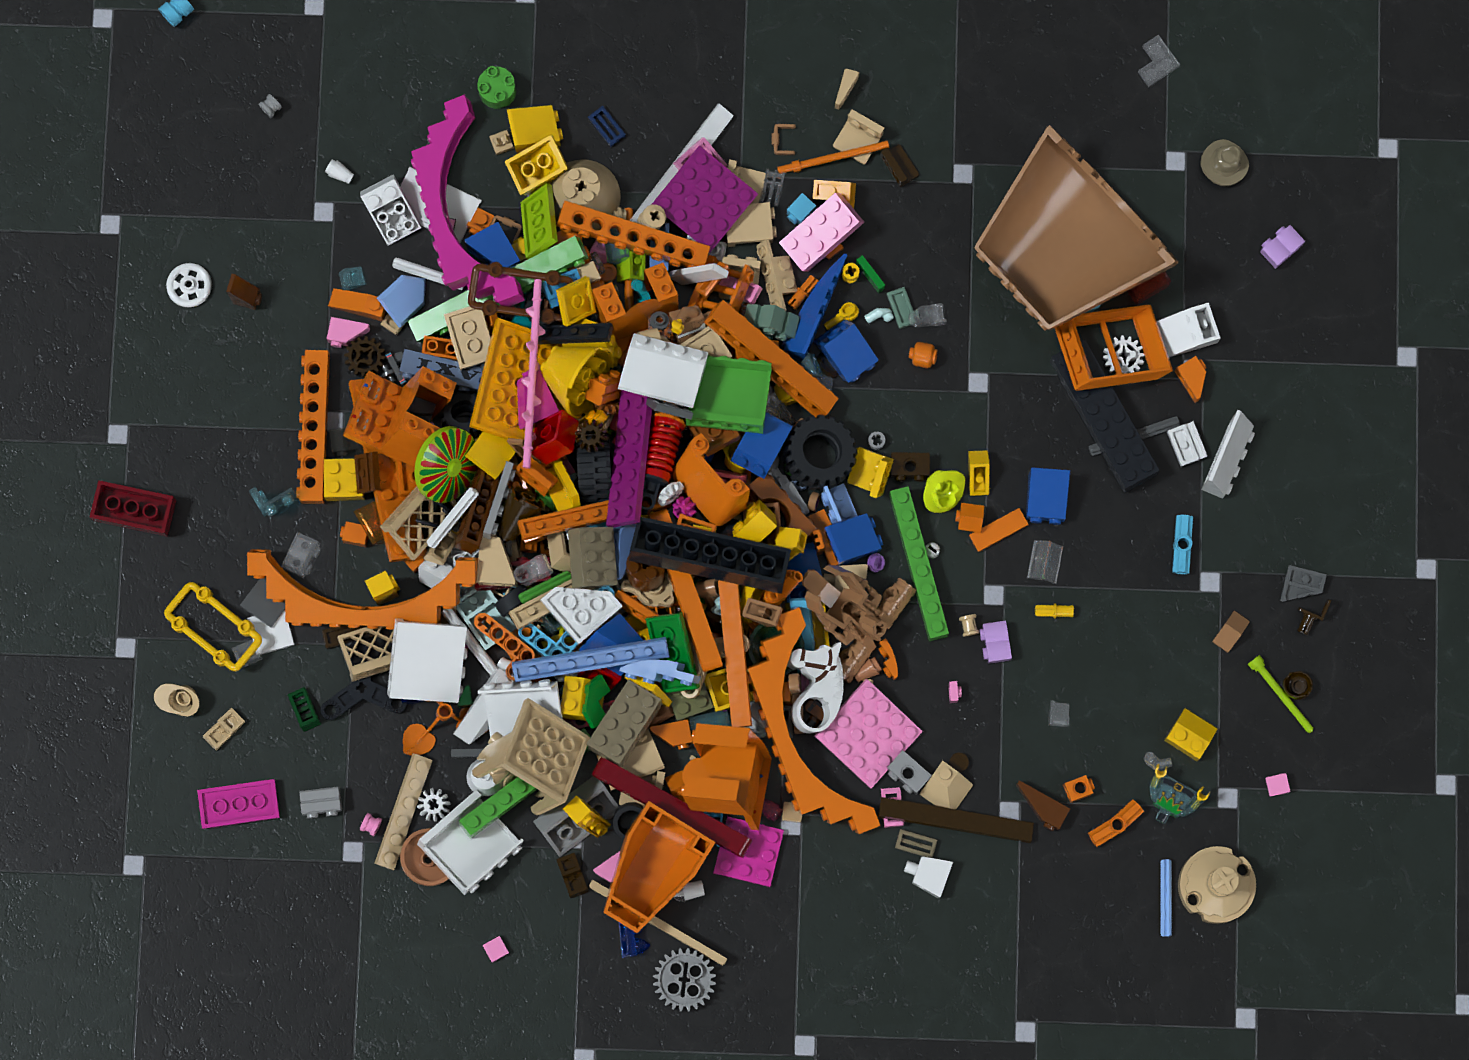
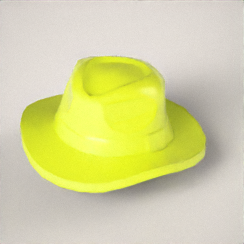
M937 470L927 478L923 494L925 507L934 513L946 512L955 507L964 492V475L954 470Z

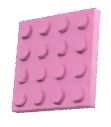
M865 679L840 707L832 723L825 730L817 732L815 737L863 783L872 788L888 771L887 767L902 750L905 752L923 731L868 679Z

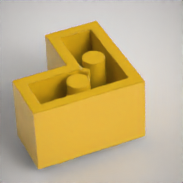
M758 500L756 503L752 502L746 509V519L737 522L732 532L733 537L760 543L777 527L776 515L761 500Z

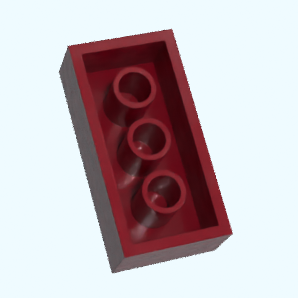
M98 480L89 518L95 522L168 537L176 499L174 496Z

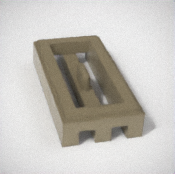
M900 829L895 849L933 858L937 840ZM902 835L930 842L932 847L904 839ZM900 842L930 850V854L901 846Z

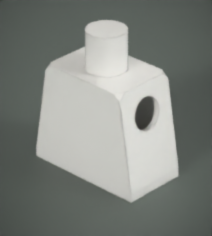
M921 857L919 864L907 861L904 872L915 875L912 884L940 899L953 862Z

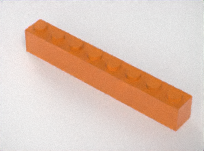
M722 300L704 320L706 325L749 361L764 360L772 363L771 380L815 417L819 414L826 416L839 399L831 390L822 385L816 377L808 373L802 365L794 361L788 353L780 349L774 341L766 337L759 328L752 325L745 316L739 314L731 304Z

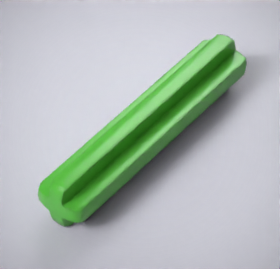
M565 571L518 595L519 600L524 604L572 579L570 572Z

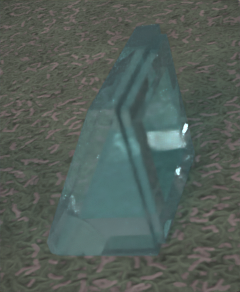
M361 266L344 268L339 272L343 290H349L366 284Z
M808 353L801 362V365L811 374L818 377L822 376L823 374L815 354Z

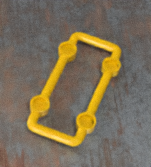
M194 582L185 584L164 610L165 618L171 622L172 628L177 633H185L211 654L213 661L218 666H226L231 671L240 670L262 643V637L255 631L253 623L249 620H241L216 600L209 588L200 587ZM190 590L196 593V597L200 602L209 603L237 625L240 634L254 639V642L235 664L230 660V656L226 651L217 650L189 628L186 619L172 614Z

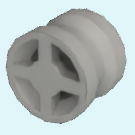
M271 94L266 96L264 102L258 104L270 118L274 116L276 110L282 108Z

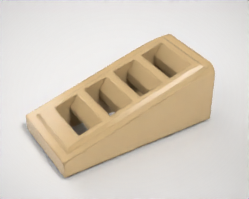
M850 69L844 70L835 102V109L839 110L859 78V72Z

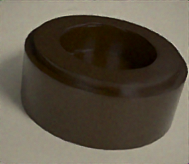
M955 753L949 760V766L959 773L965 771L969 765V760L963 753Z

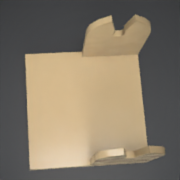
M527 698L523 702L512 732L490 743L482 750L477 760L485 761L472 770V775L476 778H481L498 768H505L539 790L535 796L544 798L531 806V811L535 815H540L566 803L590 737Z

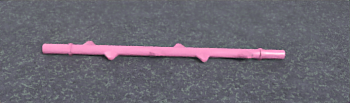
M540 279L534 280L533 306L526 309V313L532 317L531 341L526 343L527 348L530 350L529 373L527 377L521 380L528 388L526 411L522 413V417L526 421L523 446V468L526 469L531 467L532 441L537 438L533 432L534 407L541 404V400L535 395L536 371L541 367L537 361L538 337L545 334V330L539 325L540 304L542 301V280Z

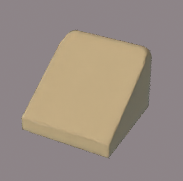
M784 802L782 821L801 823L802 814L799 811L795 812L792 802Z

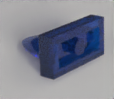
M619 923L622 958L637 956L650 947V944L645 940L635 938L634 935L638 933Z

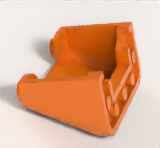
M700 433L691 440L673 469L672 476L675 482L680 481L683 484L685 494L690 497L691 501L696 504L697 508L709 522L722 526L747 509L750 489L740 479H732L725 484L705 460L704 454L709 450V442Z

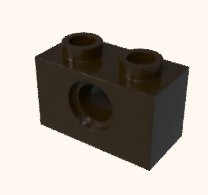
M891 452V458L894 459L891 467V478H895V481H906V478H911L916 482H923L930 476V453ZM912 463L915 466V470L909 472L905 469V465Z

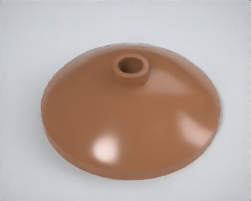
M430 828L421 829L412 833L405 840L401 848L400 862L402 869L417 884L424 886L440 885L449 878L432 860L429 864L424 861L425 858L429 857L417 843Z

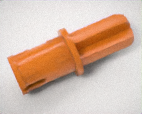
M810 275L800 288L797 287V292L787 304L793 307L794 310H797L819 282L818 279Z

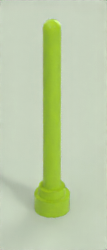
M1258 655L1249 662L1248 666L1261 674L1306 732H1313L1312 725L1264 667L1263 658Z

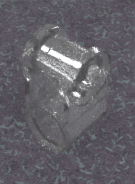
M938 303L918 307L908 316L910 324L914 327L946 324L947 320L944 319L942 309L944 305Z
M541 554L518 566L514 571V578L521 584L528 586L550 576L553 573V569L546 555Z

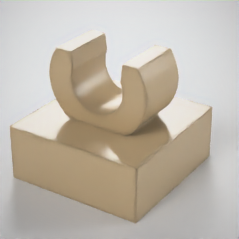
M507 130L489 136L496 155L514 149Z

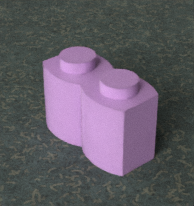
M1291 225L1287 228L1282 226L1275 233L1277 236L1273 240L1269 238L1261 245L1263 249L1260 253L1275 269L1305 243V240Z
M1006 621L983 624V629H979L981 641L985 640L986 648H982L984 660L988 659V664L1012 660Z

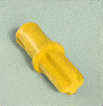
M1056 603L1054 605H1036L1035 615L1053 617L1054 619L1056 617H1073L1074 606L1056 605Z

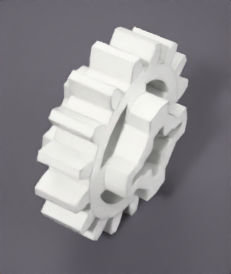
M1121 336L1119 341L1115 337L1112 343L1114 348L1119 346V350L1115 353L1122 374L1133 373L1134 370L1139 371L1140 367L1138 365H1143L1144 363L1140 359L1145 356L1144 353H1140L1143 347L1136 346L1137 340L1131 342L1130 336L1127 340L1124 339V336ZM1105 348L1103 352L1107 355L1103 356V360H1107L1104 366H1110L1109 373H1112L1115 369L1108 348ZM1122 351L1125 356H1128L1125 360V363L1123 358L1120 357ZM1136 360L1134 365L1128 368L1129 362Z

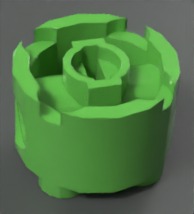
M490 66L479 76L477 83L478 92L484 104L494 109H500V107H506L511 104L516 95L514 77L507 69Z

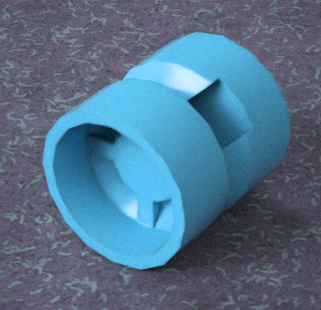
M170 0V3L165 2L158 10L175 27L182 21V16L187 17L194 8L187 0Z

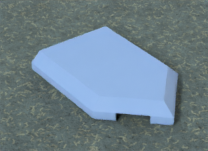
M401 275L377 297L399 328L425 305V278Z

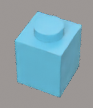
M802 193L787 209V218L793 224H800L816 210V205Z

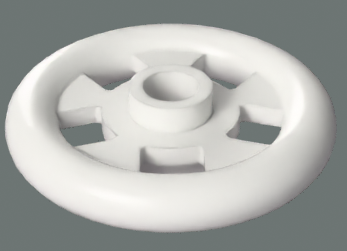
M181 264L174 268L168 276L166 283L167 293L171 300L179 306H198L210 295L212 288L211 277L198 264ZM189 272H197L196 277L188 276ZM179 274H181L182 276H184V277L180 280V283H178L177 281H175L176 277H177ZM198 281H204V289H198ZM187 282H192V286L189 288L185 285ZM180 288L184 294L178 296L175 292L176 289ZM196 292L197 298L189 300L188 295Z

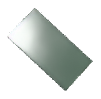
M905 287L886 293L899 329L916 324L917 319Z

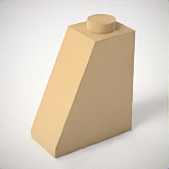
M492 534L490 540L482 537L479 546L476 582L479 585L518 587V582L503 540L497 537V534Z

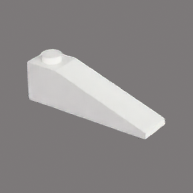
M498 668L494 670L486 683L494 682L495 685H501L503 682L513 680L507 677L506 672ZM484 694L477 696L453 733L469 745L489 730Z

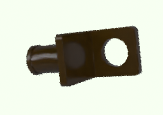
M1327 599L1320 616L1298 607L1297 610L1303 612L1304 616L1297 631L1309 635L1314 620L1320 619L1323 621L1332 600Z

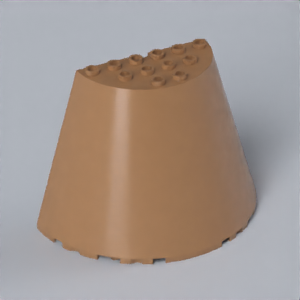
M1050 125L1045 129L974 247L978 252L976 256L983 263L986 261L990 265L988 269L1000 280L1003 279L1000 281L1002 285L1014 293L1013 297L1020 304L1022 303L1026 306L1025 310L1032 317L1040 320L1037 323L1045 331L1047 329L1052 330L1178 264L1174 255L1166 249L1167 247L1149 229L1135 211L1084 159L1082 161L1078 160L1081 155Z

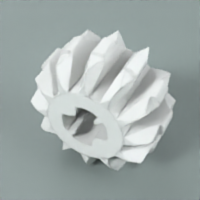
M432 788L430 789L431 795L424 791L423 794L426 798L419 797L418 800L424 804L417 805V808L424 809L420 812V815L424 816L427 814V821L433 815L434 822H437V815L443 819L445 816L442 812L449 813L450 810L444 808V806H449L451 803L450 801L443 802L448 796L447 794L441 796L442 790L439 789L435 795V791ZM433 800H436L439 807L437 809L434 807V810H431L429 803L431 801L434 803Z

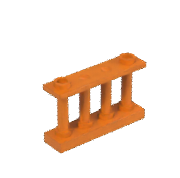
M708 255L705 265L717 264L719 260L715 256ZM746 264L742 272L729 269L728 276L739 279L735 289L718 284L713 291L732 296L729 304L739 312L748 287L753 282L755 272ZM698 282L687 307L696 305L701 312L704 308L713 309L718 303L708 301L696 292L703 283Z

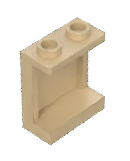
M770 202L753 203L746 208L727 232L728 247H735V244L762 242L764 240H769L770 243H773V238L777 236L776 226H772L771 219H775L774 208H770Z

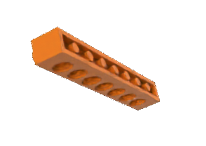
M564 201L556 224L564 232L573 231L578 233L580 237H592L602 244L611 243L616 248L622 250L627 248L633 250V253L637 255L646 254L656 261H668L670 265L680 267L681 265L689 268L705 265L710 250L708 245L568 201ZM574 217H579V218H581L582 221H583V224H580V225L576 224V223L574 222L573 218H574ZM592 223H598L601 226V230H594ZM610 229H617L619 235L613 236L610 233ZM628 235H635L637 237V241H630ZM646 241H654L655 247H649ZM665 246H671L674 252L667 253ZM683 252H689L692 258L686 259L683 256Z
M305 350V355H302L301 365L304 367V374H301V386H304V392L300 393V404H303V412L299 413V423H302V430H299L298 439L302 444L301 449H298V461H301V468H297V479H300V487L296 489V498H299L301 504H324V459H326L330 353L328 350ZM313 367L320 368L319 373L316 375L310 374V370ZM312 386H319L317 393L309 392ZM312 404L318 405L316 412L309 411V407ZM311 423L318 424L315 431L308 430V426ZM310 442H316L317 447L315 449H307V445ZM309 461H316V466L314 468H307V463ZM309 479H314L316 481L315 485L311 488L306 487V482Z

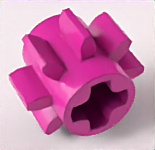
M680 496L672 504L674 507L673 513L677 518H679L680 514L692 517L697 513L695 510L696 504L691 501L690 497L684 499L683 496Z

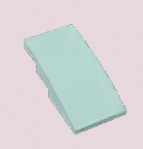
M475 584L472 587L461 586L460 603L456 606V609L485 650L496 643L474 625V618L479 613H486L493 617L510 632L517 629L509 616L502 617L494 606L498 600L491 590L477 591ZM485 620L482 621V623L489 629L490 627H492ZM503 630L497 631L496 639L502 637Z

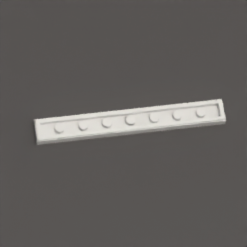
M717 104L676 160L702 137L712 145L733 115L722 105ZM674 164L670 166L629 221L637 223L639 215L647 206L654 202L679 170Z

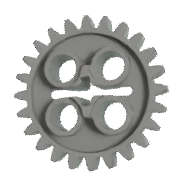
M679 948V954L677 955L672 950V957L665 954L666 961L659 960L662 967H655V970L659 972V974L653 975L654 978L658 979V982L653 983V986H659L655 993H662L659 1000L666 999L665 1006L672 1003V1010L676 1006H679L680 1012H682L683 1007H686L687 1011L690 1012V1006H694L697 1010V1003L704 1006L703 999L710 1000L707 993H714V990L710 988V986L716 985L715 982L711 981V978L716 977V974H710L714 967H707L710 960L703 961L704 954L697 957V950L690 954L689 948H687L686 953H683L682 949ZM688 963L687 978L690 979V982H686L685 996L682 998V982L679 981V978H683L684 964ZM673 964H679L682 967L679 974L671 973L670 968ZM693 966H698L701 969V974L697 977H693L690 974V969ZM672 983H676L679 986V991L676 994H671L668 991V986ZM690 986L698 987L699 992L696 996H690L687 993Z

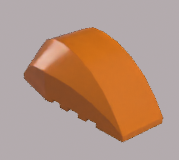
M648 801L625 835L603 913L638 933L695 877L715 842Z

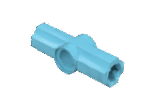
M1176 515L1172 573L1189 574L1193 516ZM1178 541H1185L1187 548L1181 549L1178 546Z

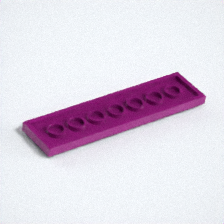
M621 390L611 476L612 486L610 488L606 526L613 528L640 523L652 408L646 405L647 398L649 397Z

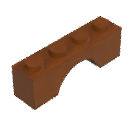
M767 474L765 479L758 477L748 486L750 489L749 497L753 502L756 503L758 500H761L763 503L779 502L780 510L785 517V527L801 529L808 536L816 530L814 522L801 512L798 504L793 503L789 499L787 492L779 488L771 475Z

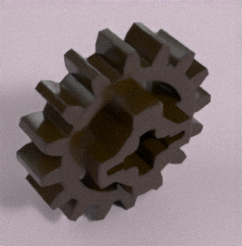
M365 336L364 340L357 337L358 342L356 343L350 341L352 347L346 346V350L349 353L344 354V357L348 359L345 361V364L350 365L348 370L350 372L355 370V376L361 373L362 378H365L368 371H375L378 374V367L382 368L384 366L381 361L386 360V357L382 356L385 350L379 349L382 346L381 343L375 344V338L369 341L367 336ZM363 345H368L369 347H368V348H363V347H361V346H363ZM354 351H355L357 354H356V358H355L354 361H353V360H352V357H353V353H354ZM377 353V361L375 363L373 358ZM363 354L368 356L367 360L362 359ZM362 366L369 367L367 369H361Z

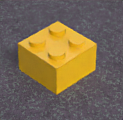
M324 459V498L326 501L365 500V494H357L354 459Z

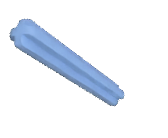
M1170 859L1161 860V936L1169 937L1172 935V861Z

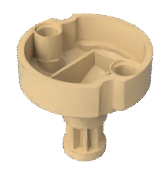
M1218 846L1209 847L1195 853L1186 861L1180 871L1178 892L1184 907L1189 913H1198L1204 922L1221 924L1232 921L1247 911L1255 896L1256 878L1249 862L1244 857L1238 858L1234 856L1232 849ZM1239 865H1243L1246 868L1245 875H1240L1237 872ZM1189 895H1194L1197 898L1196 905L1188 903L1187 898Z

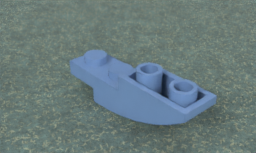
M668 660L638 661L620 667L619 670L626 673L625 677L636 680L637 676L643 677V682L654 684L655 681L662 682V679L674 682V678L681 679V684L691 686L692 683L699 684L701 676L683 672L685 664Z

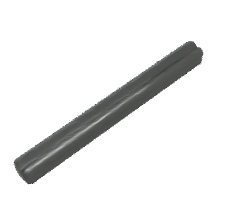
M1174 416L1136 430L1141 439H1145L1179 427L1180 422L1178 417ZM1096 443L1089 446L1092 456L1101 454L1100 448Z

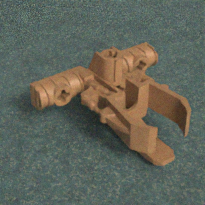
M827 565L823 569L836 576H841L850 588H844L842 592L832 586L816 570H807L802 580V585L808 590L805 595L807 608L816 613L817 618L824 625V629L832 633L841 643L848 645L853 641L847 649H844L839 654L843 669V680L850 683L864 665L866 659L869 658L871 652L875 650L876 645L873 640L881 641L880 637L885 634L886 629L893 625L892 623L898 618V615L916 593V590L906 581L898 578V581L892 587L884 591L883 600L881 601L882 596L873 587L869 586L866 579L840 566ZM821 602L829 607L827 613L824 612ZM837 626L843 630L842 634L834 631Z

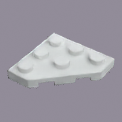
M554 587L540 599L577 644H580L622 607L610 591Z

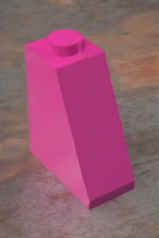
M529 370L522 373L523 377L517 380L518 423L520 430L525 428L526 421L522 417V413L526 411L528 390L521 380L528 376ZM540 370L536 371L535 395L541 400V404L534 407L533 424L559 411Z

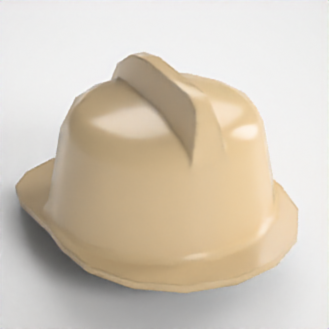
M166 683L160 685L154 693L156 705L166 712L181 716H191L199 708L198 696L190 686Z

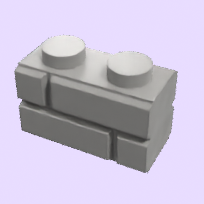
M339 787L299 792L301 813L303 816L307 815V819L318 818V814L326 813V816H337L338 812L342 811Z

